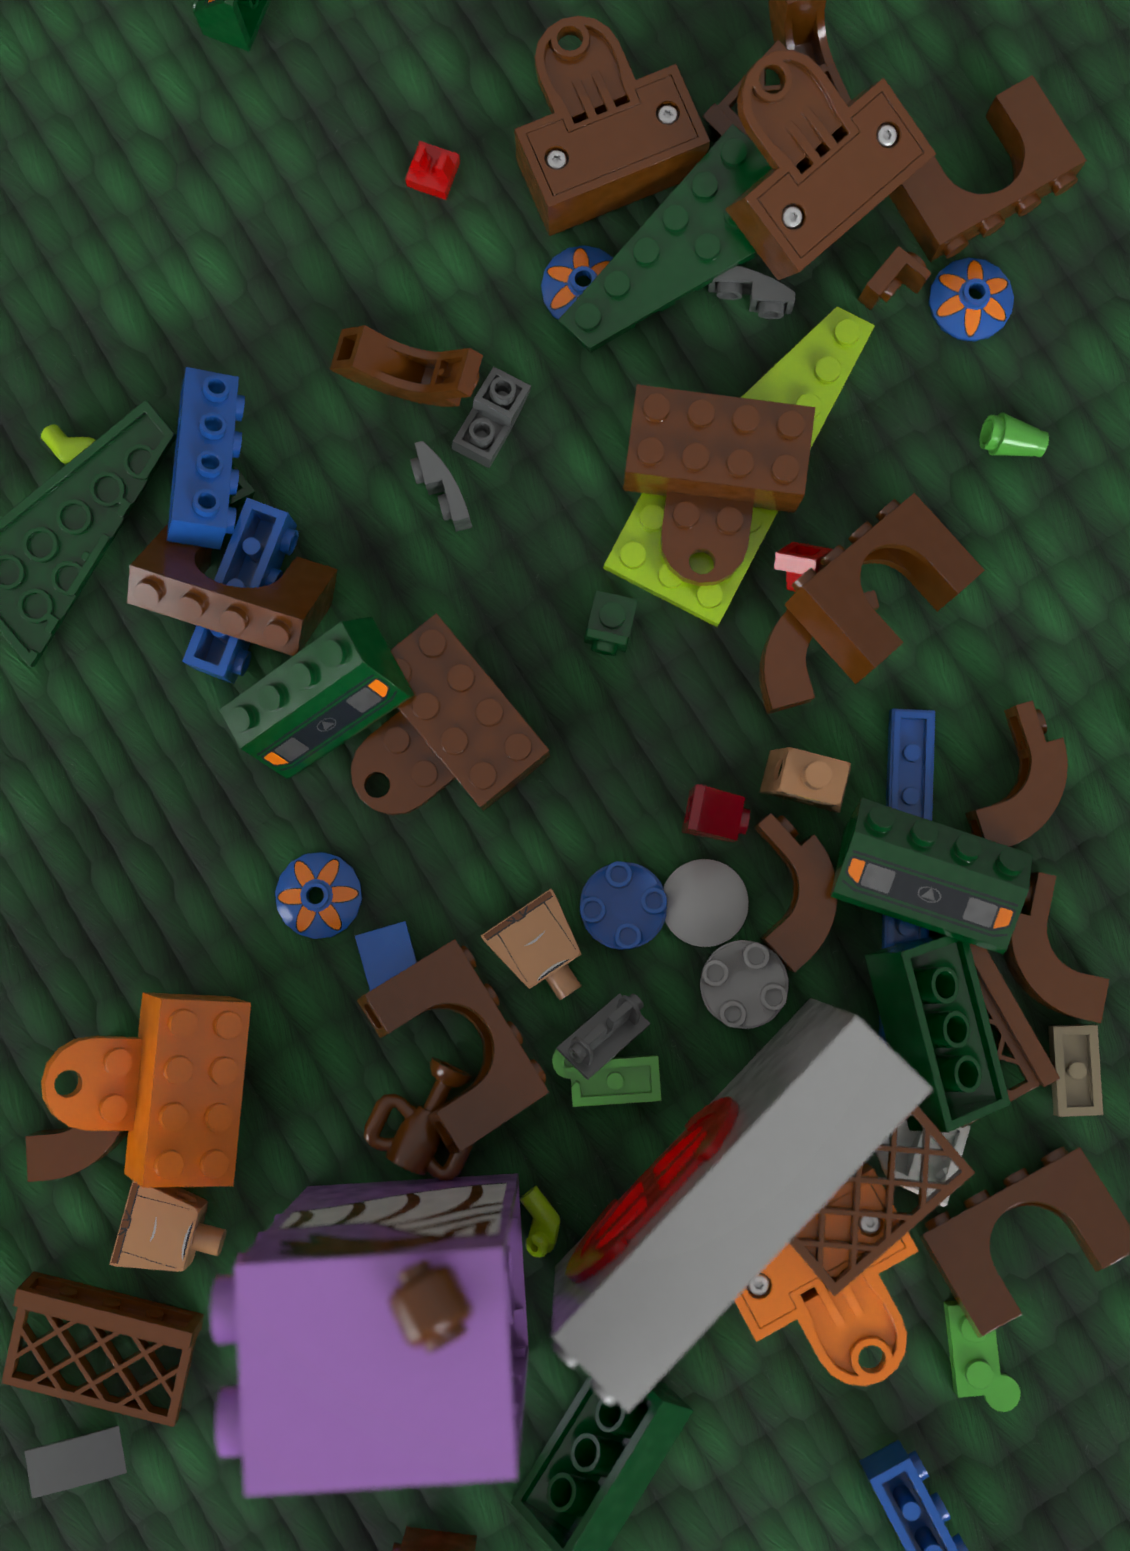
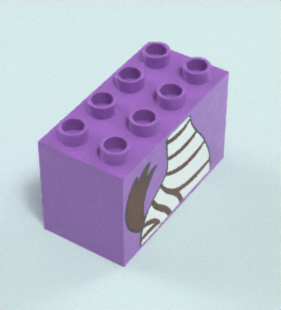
M518 1173L456 1177L449 1181H441L434 1178L307 1186L282 1214L275 1215L273 1224L265 1232L258 1233L256 1242L247 1252L238 1254L234 1264V1275L217 1276L215 1278L211 1294V1329L213 1339L217 1345L238 1343L239 1386L222 1387L219 1392L215 1423L216 1443L221 1458L243 1456L244 1497L517 1480L529 1357ZM428 1259L432 1268L440 1265L453 1267L473 1308L471 1318L465 1323L468 1332L452 1343L427 1354L424 1346L413 1348L406 1343L388 1304L391 1293L401 1286L397 1275L410 1266Z

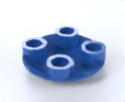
M617 861L596 871L585 884L580 898L582 921L591 936L607 947L619 950L640 947L651 941L659 933L665 922L667 909L665 890H663L659 879L645 867L630 862Z

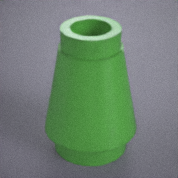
M1002 412L998 416L989 415L986 418L981 429L979 444L981 449L988 450L989 455L1042 457L1048 446L1049 434Z

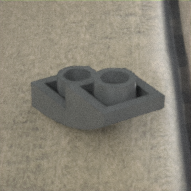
M735 266L714 278L712 283L708 284V292L717 293V297L724 300H737L742 298V295H750L749 311L758 312V316L761 318L779 319L784 314L792 313L795 292L779 281L760 272Z
M493 367L473 399L472 410L452 441V450L490 468L530 393L531 385Z
M416 442L415 447L418 457L410 459L416 484L425 482L429 495L445 491V494L438 495L444 521L452 519L456 531L472 528L465 501L452 474L438 455L425 442Z
M118 1425L24 1450L32 1498L76 1488L127 1473Z

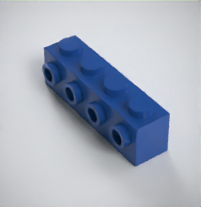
M190 367L185 369L180 392L167 541L220 550L225 533L233 534L236 508L229 507V495L236 496L239 470L232 469V458H239L242 442V432L235 431V421H242L245 396L237 394L239 381L237 376Z
M246 498L214 581L234 587L256 588L270 585L279 580L283 575L280 567L285 554L291 555L293 553L299 536V531L295 530L297 524L289 513ZM196 625L182 662L197 671L235 684L238 675L243 676L249 667L252 654L248 649L251 642Z
M897 1440L859 1461L906 1551H968L959 1533L953 1537L949 1534L944 1522L950 1520L951 1517L939 1494L935 1492L929 1495L922 1481L928 1478L929 1475L915 1450L907 1454L900 1441Z

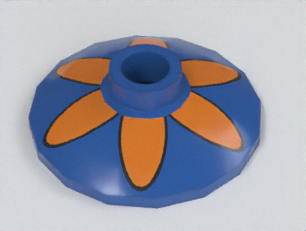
M585 245L567 248L554 256L544 270L541 283L543 301L551 315L559 320L588 287L579 286L575 282L578 277L587 276L592 283L613 257L599 248Z
M975 258L953 261L942 269L931 285L929 295L932 317L942 331L958 340L973 342L990 338L1001 330L1012 313L1014 301L1010 281L1001 269L986 260ZM971 288L978 290L982 298L973 299L969 295L968 290Z
M324 852L305 854L290 862L280 875L275 890L277 910L284 923L297 934L312 939L333 937L347 929L357 917L362 902L361 882L353 867L340 857ZM314 887L321 888L324 893L323 900L318 904L312 903L309 899V892Z

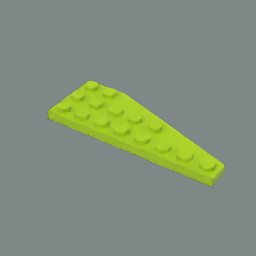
M837 306L741 398L815 407L811 440L812 447L875 325ZM642 493L611 550L603 569L718 627L778 510L753 507L749 544L742 565L727 580L716 585L696 586L680 580L668 569L662 557L660 538L666 496ZM695 553L689 558V565L696 573L706 574L714 567L712 558L706 553Z

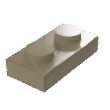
M1048 1025L1050 1061L1060 1079L1052 1083L1053 1115L1058 1117L1103 1115L1098 1025Z

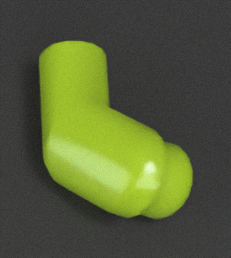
M54 424L45 427L41 433V439L65 465L96 441L90 437H68L59 426Z
M534 1186L519 1200L533 1217L529 1236L525 1242L526 1249L530 1255L540 1258L554 1249L561 1221L558 1213L540 1189Z

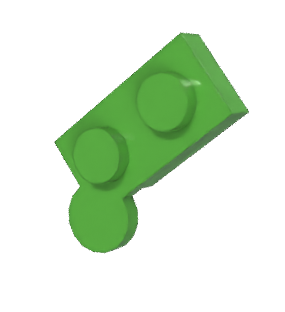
M557 1048L553 1054L552 1064L556 1073L563 1078L571 1079L573 1107L661 1101L658 1055L614 1057L587 1080Z
M957 1301L944 1302L955 1395L958 1398L984 1395V1399L991 1408L1001 1412L1012 1410L1020 1400L1021 1391L1019 1385L1011 1376L1006 1373H1000L996 1329L983 1337H977Z

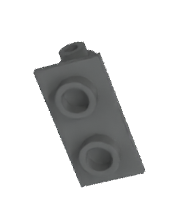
M619 993L557 1047V1050L589 1080L650 1026L651 1023L640 1012L644 1007L642 1000L635 994H631L628 997L626 995L622 996Z

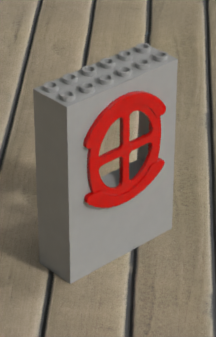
M810 998L708 1106L696 1113L685 1125L686 1130L640 1176L619 1200L614 1199L604 1209L583 1238L555 1266L552 1338L556 1342L552 1346L556 1353L571 1368H575L579 1364L593 1378L590 1381V1385L604 1402L610 1406L617 1402L629 1413L933 1089L858 1016Z

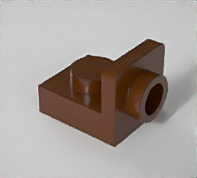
M898 246L866 284L858 301L871 311L880 299L887 303L902 284L917 294L930 277L931 272L917 254L909 251L906 252Z

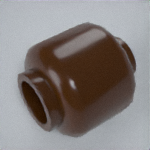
M428 1259L410 1266L397 1275L401 1286L391 1293L388 1304L406 1343L410 1347L420 1348L424 1346L427 1354L452 1343L468 1332L465 1323L471 1318L473 1308L453 1267L440 1265L432 1268Z

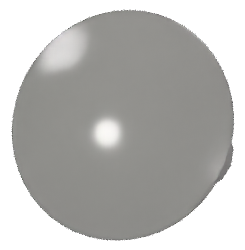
M699 859L685 863L668 877L663 888L667 897L665 922L674 935L688 944L699 947H711L722 944L731 939L745 922L749 904L746 887L742 879L732 868L719 861Z
M749 940L727 943L714 951L703 967L700 978V990L703 1001L710 1013L728 1027L750 1029L762 1026L780 1012L787 1000L789 983L786 969L780 958L770 948L761 943Z

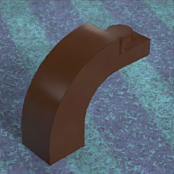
M769 0V13L774 43L779 40L788 50H794L809 56L824 71L845 103L850 102L851 99L835 66L825 29V5L827 0Z
M366 325L341 330L330 370L351 381L384 394L427 405L458 407L461 398L471 397L479 381V368L483 355L471 348L443 352L421 350L396 342Z
M875 590L865 592L864 595L867 601L876 611L880 605ZM788 609L770 632L761 655L760 688L767 714L810 703L815 698L806 665L807 649L813 636Z
M1033 700L1004 710L1019 756V774L1014 787L999 802L965 813L973 835L1009 847L1029 838L1048 821L1060 802L1067 779L1068 759L1064 738L1046 742L1044 734L1047 733L1046 720L1041 710L1035 709Z
M770 813L765 815L753 827L787 865L793 881V896L784 916L763 934L760 939L780 958L783 965L789 971L796 972L818 951L833 924L837 906V899L831 897L835 872L826 850L814 834L807 836L801 843H798L794 838L799 833L783 815L776 819Z
M1032 872L1028 894L1008 948L1003 954L1006 964L1020 987L1041 1005L1063 1015L1101 1023L1110 979L1077 972L1067 967L1055 955L1048 940L1047 922L1056 876Z
M71 1127L39 1130L27 1135L28 1182L59 1179L87 1168L112 1152L128 1134V1131H86Z

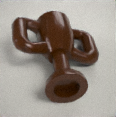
M432 1057L430 1069L436 1081L424 1106L419 1105L416 1108L400 1095L395 1093L384 1094L376 1101L364 1126V1139L370 1147L380 1151H387L386 1158L403 1169L420 1175H425L428 1171L436 1179L449 1181L461 1173L473 1148V1144L462 1152L450 1154L445 1165L442 1167L434 1158L441 1138L427 1115L445 1103L452 1087H461L467 1084L472 1076L453 1064ZM396 1108L404 1116V1121L398 1127L394 1137H380L392 1109Z

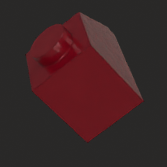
M696 784L689 791L682 833L728 842L737 841L738 834H746L749 824L750 809L743 808L745 797Z

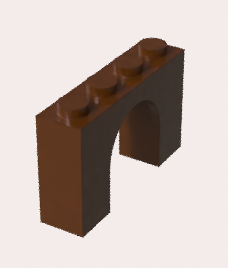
M1033 75L996 95L985 116L1012 161L1013 179L1009 186L989 194L968 192L956 186L947 177L935 156H933L889 194L892 202L930 262L942 255H945L946 258L955 256L968 246V240L978 234H981L983 238L993 234L1005 224L1004 219L1015 213L1019 217L1026 215L1042 202V197L1051 192L1058 196L1070 189L1078 181L1076 175L1087 160Z
M915 493L901 504L896 499L888 503L875 516L879 522L872 526L867 521L848 538L852 545L846 550L839 544L820 561L824 568L818 573L811 567L791 585L796 593L784 604L855 684L904 643L867 601L860 580L862 565L878 563L896 569L913 584L937 612L985 571Z
M168 524L130 564L128 604L292 656L304 648L331 607L338 570L296 556L281 578L270 585L256 588L225 585L204 575L211 565L212 548L167 541Z
M456 939L357 1000L380 1038L420 1013L431 1009L455 1011L466 1017L477 1029L483 1045V1063L477 1078L462 1093L427 1115L450 1154L462 1152L549 1093L544 1084L546 1082V1075L536 1060H529L521 1047L523 1038L519 1030L511 1021H505L497 1008L500 1005L497 994L489 984L481 982L474 970L477 965L473 955L464 945L459 946Z
M1062 1146L1041 1158L1045 1167L1030 1175L1026 1168H1023L1002 1180L1006 1187L1004 1190L990 1196L987 1189L965 1200L963 1203L967 1210L952 1218L949 1212L945 1211L924 1223L928 1232L924 1233L920 1239L977 1337H983L1022 1315V1312L994 1267L990 1254L992 1229L998 1218L1006 1211L1021 1206H1035L1048 1210L1058 1216L1070 1229L1095 1271L1102 1270L1130 1254V1225L1080 1147L1068 1153L1066 1148Z

